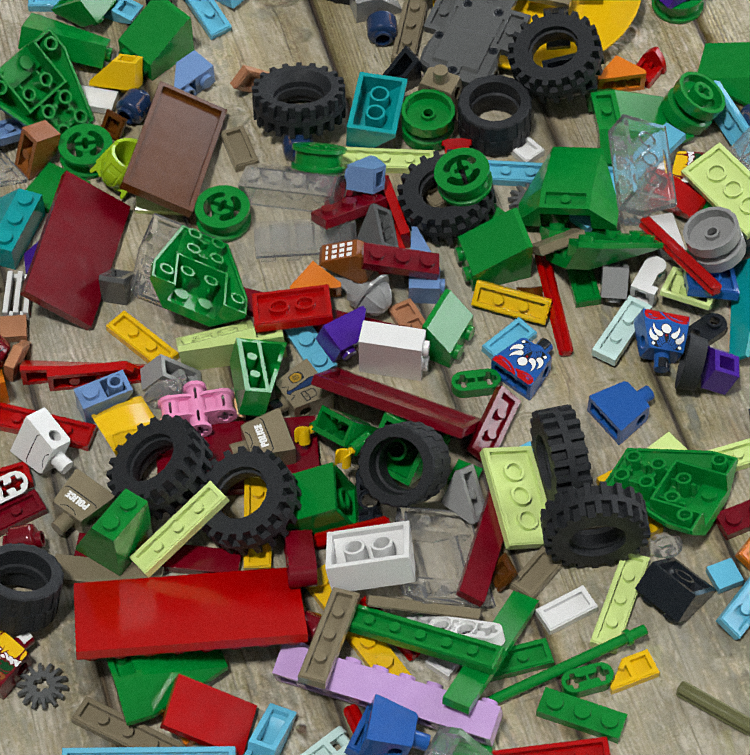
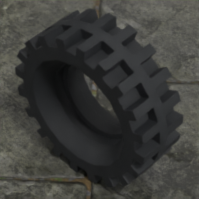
M559 9L558 14H552L551 10L545 11L546 16L541 18L535 14L531 16L533 22L530 24L523 22L520 25L522 29L520 33L514 31L512 35L514 43L508 44L510 54L507 56L514 79L528 89L532 100L536 95L539 96L541 103H546L547 99H553L554 104H559L560 98L567 97L568 101L574 100L573 94L579 92L581 95L587 93L586 86L588 84L594 87L597 83L595 75H602L601 64H605L603 48L595 25H590L589 18L586 16L580 20L579 14L576 11H572L571 15H566L565 9ZM564 39L576 44L577 53L569 62L562 66L554 68L541 67L533 60L535 52L547 42Z
M296 62V66H289L286 63L282 64V68L279 69L275 67L269 68L270 73L262 72L260 79L255 78L254 86H252L254 120H257L259 127L264 126V131L267 133L275 131L276 136L281 137L283 134L289 135V139H295L296 135H303L304 139L310 138V134L321 136L324 130L330 132L335 130L334 124L341 125L342 118L346 116L343 77H338V72L335 70L328 72L327 66L318 68L316 63L304 66L302 62ZM296 100L311 101L310 103H304V104H288V103H287V102L296 101Z
M439 150L433 151L434 156L427 159L425 155L421 156V163L417 166L413 163L408 166L410 173L402 174V184L397 186L399 194L397 198L406 223L409 225L410 232L412 231V226H417L425 241L430 237L433 244L439 245L440 240H447L448 245L454 244V239L458 238V236L489 221L488 214L494 215L496 211L494 203H497L494 186L492 185L489 194L474 205L463 207L453 205L439 208L426 204L423 199L424 194L430 187L437 184L434 178V169L438 160L444 155H440ZM461 169L459 173L463 183L467 185L468 181L466 180L464 170Z
M567 404L532 412V418H530L532 426L530 428L532 436L531 446L547 500L555 501V494L558 492L562 494L568 493L567 488L572 486L579 489L584 487L583 483L589 482L591 486L593 478L590 474L589 451L585 445L584 432L580 428V420L576 418V411L572 409L571 405Z
M164 414L160 421L153 417L150 418V424L146 426L142 423L137 426L138 431L133 435L128 433L125 436L127 439L125 444L116 447L115 450L118 454L116 457L110 458L109 461L113 468L106 472V476L111 480L107 483V486L116 498L125 488L148 501L150 518L153 516L156 520L162 519L163 513L167 512L171 516L176 513V507L179 505L184 506L188 502L187 499L199 491L197 488L200 483L207 482L208 477L205 475V472L212 470L213 464L208 460L213 457L212 451L208 448L210 446L209 443L186 419L183 420L178 415L172 418L169 414ZM174 448L171 459L165 468L156 476L141 481L142 475L150 463L160 454Z
M239 446L238 453L232 454L227 450L223 452L225 458L218 462L215 458L210 461L213 464L212 470L205 472L208 480L206 483H201L197 489L200 491L211 481L226 496L230 488L239 481L247 478H259L266 483V497L256 511L240 519L226 516L222 508L201 529L219 548L223 547L228 553L233 554L236 549L243 556L248 555L249 549H253L259 554L263 552V545L269 544L273 548L277 545L275 538L280 534L283 537L289 534L286 530L289 523L296 524L298 519L293 513L294 510H301L302 504L297 499L298 496H302L301 490L296 485L298 481L272 451L267 449L264 453L259 446H253L251 452L245 446Z
M600 481L599 485L590 486L589 482L583 483L584 487L579 489L572 486L567 488L568 493L562 494L558 492L555 494V501L547 500L545 503L546 509H541L540 520L546 554L551 555L552 560L555 562L562 559V565L569 566L571 563L576 564V568H583L584 565H592V568H598L599 564L607 563L608 566L615 565L614 561L618 559L626 561L629 559V554L637 555L640 553V546L646 547L648 544L647 538L651 536L646 504L640 492L635 493L634 488L631 486L623 489L622 483L616 482L613 486H608L606 481ZM593 526H606L599 529L583 530Z

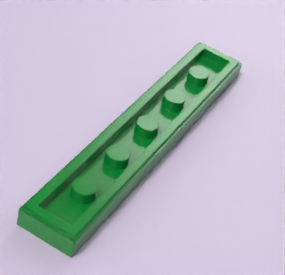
M514 590L493 620V622L502 626L505 642L502 645L505 647V655L500 665L535 613L539 600ZM463 666L444 694L442 704L469 715L494 675Z
M358 604L348 632L492 675L495 674L505 655V647L360 604Z

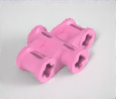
M198 380L187 382L183 386L184 394L166 395L161 397L157 403L162 417L164 414H169L172 418L178 415L183 420L186 419L202 437L212 433V424L229 423L237 418V411L233 407V399L235 397L233 390L229 388L207 390L206 384Z

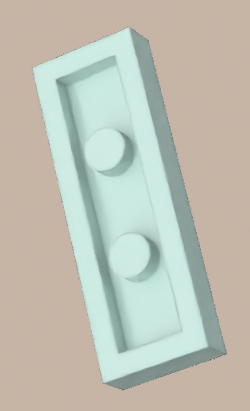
M629 295L593 347L591 355L615 366L636 335L634 328L635 317L643 308L652 310V306Z

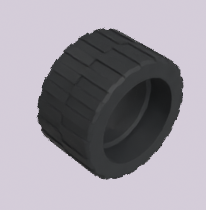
M488 75L469 82L461 90V94L458 97L460 138L472 140L470 148L476 149L484 155H506L515 148L522 147L526 142V138L530 137L532 99L528 89L520 82L503 75ZM488 110H502L513 116L500 121H489L477 115Z
M405 421L378 428L372 435L367 437L366 442L361 447L360 457L358 458V472L362 479V484L374 499H377L384 505L406 507L427 501L440 492L450 475L451 457L449 456L447 444H445L443 437L434 428L422 422ZM398 438H404L413 443L420 452L423 461L421 480L415 488L410 490L396 484L387 469L386 459L391 444Z
M9 543L0 546V631L19 634L33 633L47 627L55 619L60 601L64 572L62 571L61 564L48 551L24 543ZM19 585L33 591H17L5 586Z

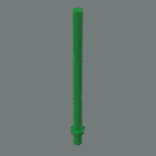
M642 624L631 630L625 629L621 631L622 634L485 698L492 699L500 704L626 644L628 646L635 644V640L648 635L647 628Z

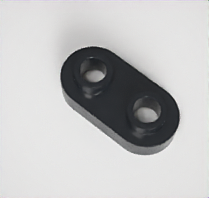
M718 313L706 314L688 327L687 337L689 333H693L707 339L708 346H710L725 335L727 321Z

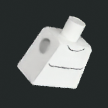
M44 407L26 416L10 451L40 474H44L53 468H56L61 474H65L73 466V462L65 455L71 442L70 438L48 410Z

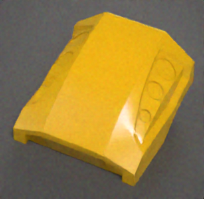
M142 396L133 397L97 415H91L115 456L118 454L115 450L116 447L125 444L127 441L125 436L128 433L133 435L138 431L137 426L142 423L146 426L150 424V418L155 417Z

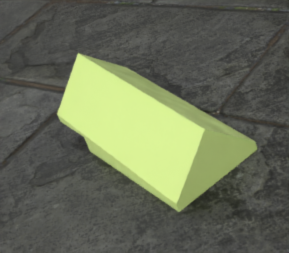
M251 319L175 338L181 363L197 370L230 366L229 361L236 338L285 342L282 330L256 333ZM285 348V352H284L283 358L287 357L286 348Z

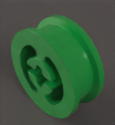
M652 0V9L656 16L663 21L673 24H685L697 19L704 7L703 0H687L671 9L667 8L660 0Z
M79 124L67 129L61 135L58 144L62 168L84 179L99 177L97 171L90 173V169L96 164V160L113 144L110 133L103 127L95 124ZM97 147L102 149L98 154ZM74 149L76 151V156L71 154V152Z
M297 142L292 144V149L295 150V161L291 162V168L322 174L345 172V166L342 165L343 154L347 153L346 147L319 142Z
M457 148L447 152L438 160L434 169V178L440 196L444 201L454 206H470L480 202L489 194L493 185V177L486 156L473 148ZM461 169L464 170L466 180L468 181L467 185L463 184L459 173Z
M219 185L205 190L197 198L195 203L196 224L201 233L212 238H218L223 242H230L240 238L248 231L251 225L250 202L242 190L233 186ZM210 211L212 212L211 217L207 216Z

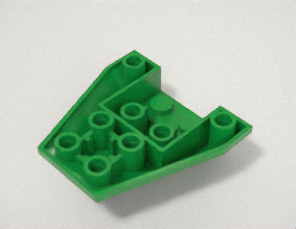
M48 28L0 66V110L24 126L46 120L62 135L67 129L75 125L90 124L94 120V116L66 47L51 28Z
M750 41L705 43L698 73L707 76L713 81H720L730 98L744 106L750 104Z
M610 88L598 89V91L584 94L588 112H593L598 133L597 148H603L607 166H621L666 122L672 125L662 111L661 102L663 96ZM685 133L686 140L683 143L694 140V135Z
M553 147L519 202L518 211L524 225L540 227L543 214L590 216L592 229L617 230L620 209L603 148Z
M550 223L549 227L540 226L541 239L544 240L573 228H564L565 224ZM606 229V232L592 230L591 232H585V234H579L578 239L569 238L568 247L545 256L547 261L565 269L591 270L662 249L664 243L655 240L654 235L644 234L645 232L629 230V234L621 233V230Z
M182 225L151 263L150 281L162 307L209 327L245 318L247 315L248 298L229 245L218 238L207 236L197 229Z
M627 448L606 479L608 486H613L616 482L622 483L623 489L631 486L634 488L635 493L640 492L643 500H645L647 515L665 527L690 535L706 536L729 498L738 458L715 451Z
M214 649L210 652L188 651L182 654L163 653L155 654L154 656H127L122 659L114 657L102 658L106 660L117 691L118 703L127 726L155 718L166 710L173 684L178 674L207 684L228 670L221 649Z

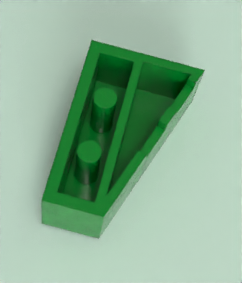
M236 338L229 362L238 414L262 416L266 413L287 342Z

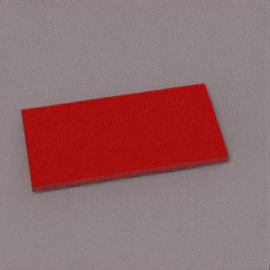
M286 567L74 583L77 660L94 661L99 658L111 657L122 659L127 656H154L155 654L163 653L182 654L188 651L210 652L214 649L227 648L238 650L242 647L253 646L264 648L278 644L297 645L308 642L300 587L289 588Z

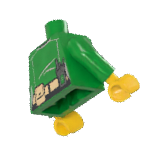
M322 405L316 420L309 423V427L300 426L295 428L294 439L296 443L299 442L300 446H305L311 443L310 434L317 435L319 433L345 447L336 450L335 465L342 463V469H349L351 467V457L360 454L361 447L366 442L367 437L372 435L378 428L358 417Z

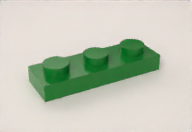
M545 687L536 711L537 717L596 737H607L608 741L617 744L619 743L628 715Z

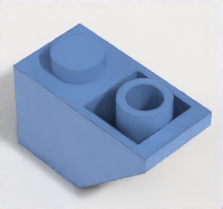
M195 50L176 62L174 87L195 96L215 82L214 66Z
M372 155L348 164L345 171L346 190L375 194L384 190L386 164Z
M123 370L73 389L76 405L84 422L95 424L91 417L92 414L97 415L114 405L125 402L133 393V389Z

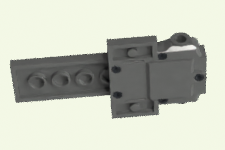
M436 0L423 26L424 32L433 34V36L422 51L420 57L421 71L425 74L429 67H435L439 64L445 65L449 73L458 75L461 78L463 88L469 82L479 77L488 75L498 76L500 55L507 56L510 54L508 44L514 43L512 37L514 31L520 33L522 31L520 25L523 22L530 24L531 15L514 11L518 0Z

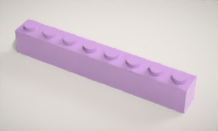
M305 643L297 645L282 644L272 671L276 681L364 708L367 705L370 706L375 694H378L416 712L418 715L417 724L493 746L503 712L501 707L498 706V702L492 699L481 698V701L478 700L468 715L442 704L443 696L447 691L443 689L442 685L432 681H427L426 684L417 682L414 676L406 673H400L397 676L389 673L387 668L379 665H373L372 668L364 666L360 660L353 657H346L345 660L337 658L326 689L298 683V674L309 646Z

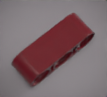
M312 529L287 530L289 534L284 537V552L289 588L317 587V563Z

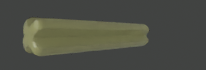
M686 681L680 683L676 691L678 697L740 732L750 735L749 716Z

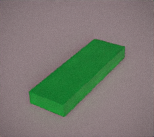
M542 638L514 645L490 682L554 666V659L547 639Z

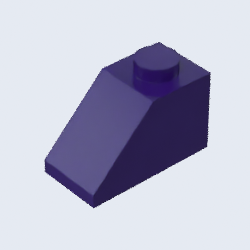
M364 306L325 324L315 339L333 363L340 359L346 361L356 354L357 351L355 349L359 344L363 320H365L366 308Z

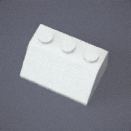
M409 520L327 532L325 569L331 590L333 587L348 591H357L415 582V558Z

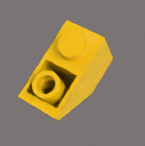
M119 54L89 81V86H96L97 88L107 90L118 89L122 93H126L129 89H138L143 84V57Z

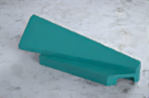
M750 258L734 266L740 294L738 301L731 300L729 352L739 356V360L750 357Z

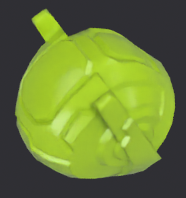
M123 138L116 140L96 160V164L90 169V173L97 171L102 181L110 188L120 191V199H124L128 194L127 191L120 189V185L138 139Z

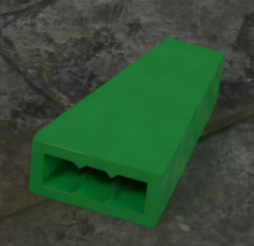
M31 13L21 27L18 49H21L45 30L51 28L66 47L72 62L103 69L106 62L111 61L113 48L109 47L111 39L36 13Z

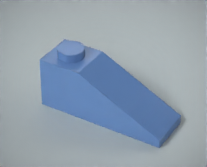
M412 226L411 249L431 252L417 226ZM440 266L437 280L409 276V298L414 303L436 304L438 302L440 294H443L445 290V279L440 278Z

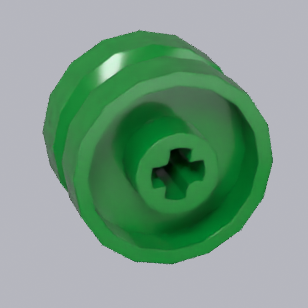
M698 72L682 74L661 102L662 111L671 124L690 135H700L705 132L712 124L713 119L717 118L723 111L726 104L725 96L718 85L707 76Z
M422 89L407 96L402 104L401 136L404 142L415 150L437 151L444 149L442 141L454 137L455 105L452 99L445 93L434 89Z

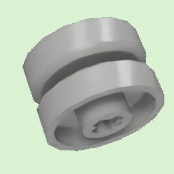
M708 207L696 212L684 225L683 236L690 255L709 273L729 270L744 257L747 245L738 219L731 210L723 207Z

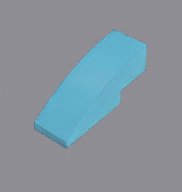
M270 703L251 735L247 751L244 755H281L297 712Z

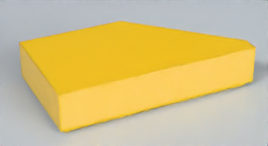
M648 649L621 659L610 687L611 695L659 677L660 671Z

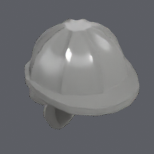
M339 274L334 275L341 282V290L347 293V301L354 307V310L364 306L366 308L365 315L374 317L383 314L391 306L392 292L389 286V277L386 274L363 284H357Z

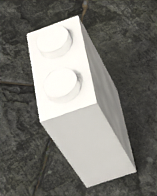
M363 320L358 342L359 372L421 381L423 371H428L430 356H428L430 341L426 340V330Z

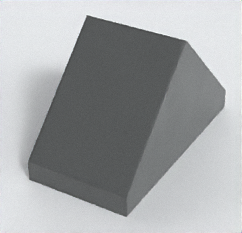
M374 203L371 204L357 239L366 243L399 247L391 210Z
M111 268L100 274L99 285L102 302L127 306L137 272Z

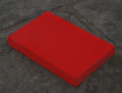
M329 284L252 294L256 333L322 325L333 321Z
M178 674L175 678L160 728L206 747L235 746L236 755H243L258 705Z

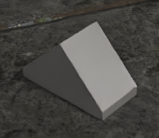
M474 464L454 472L441 500L443 505L470 524L479 521L485 503Z

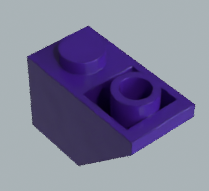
M708 346L701 374V388L725 395L739 378V356Z

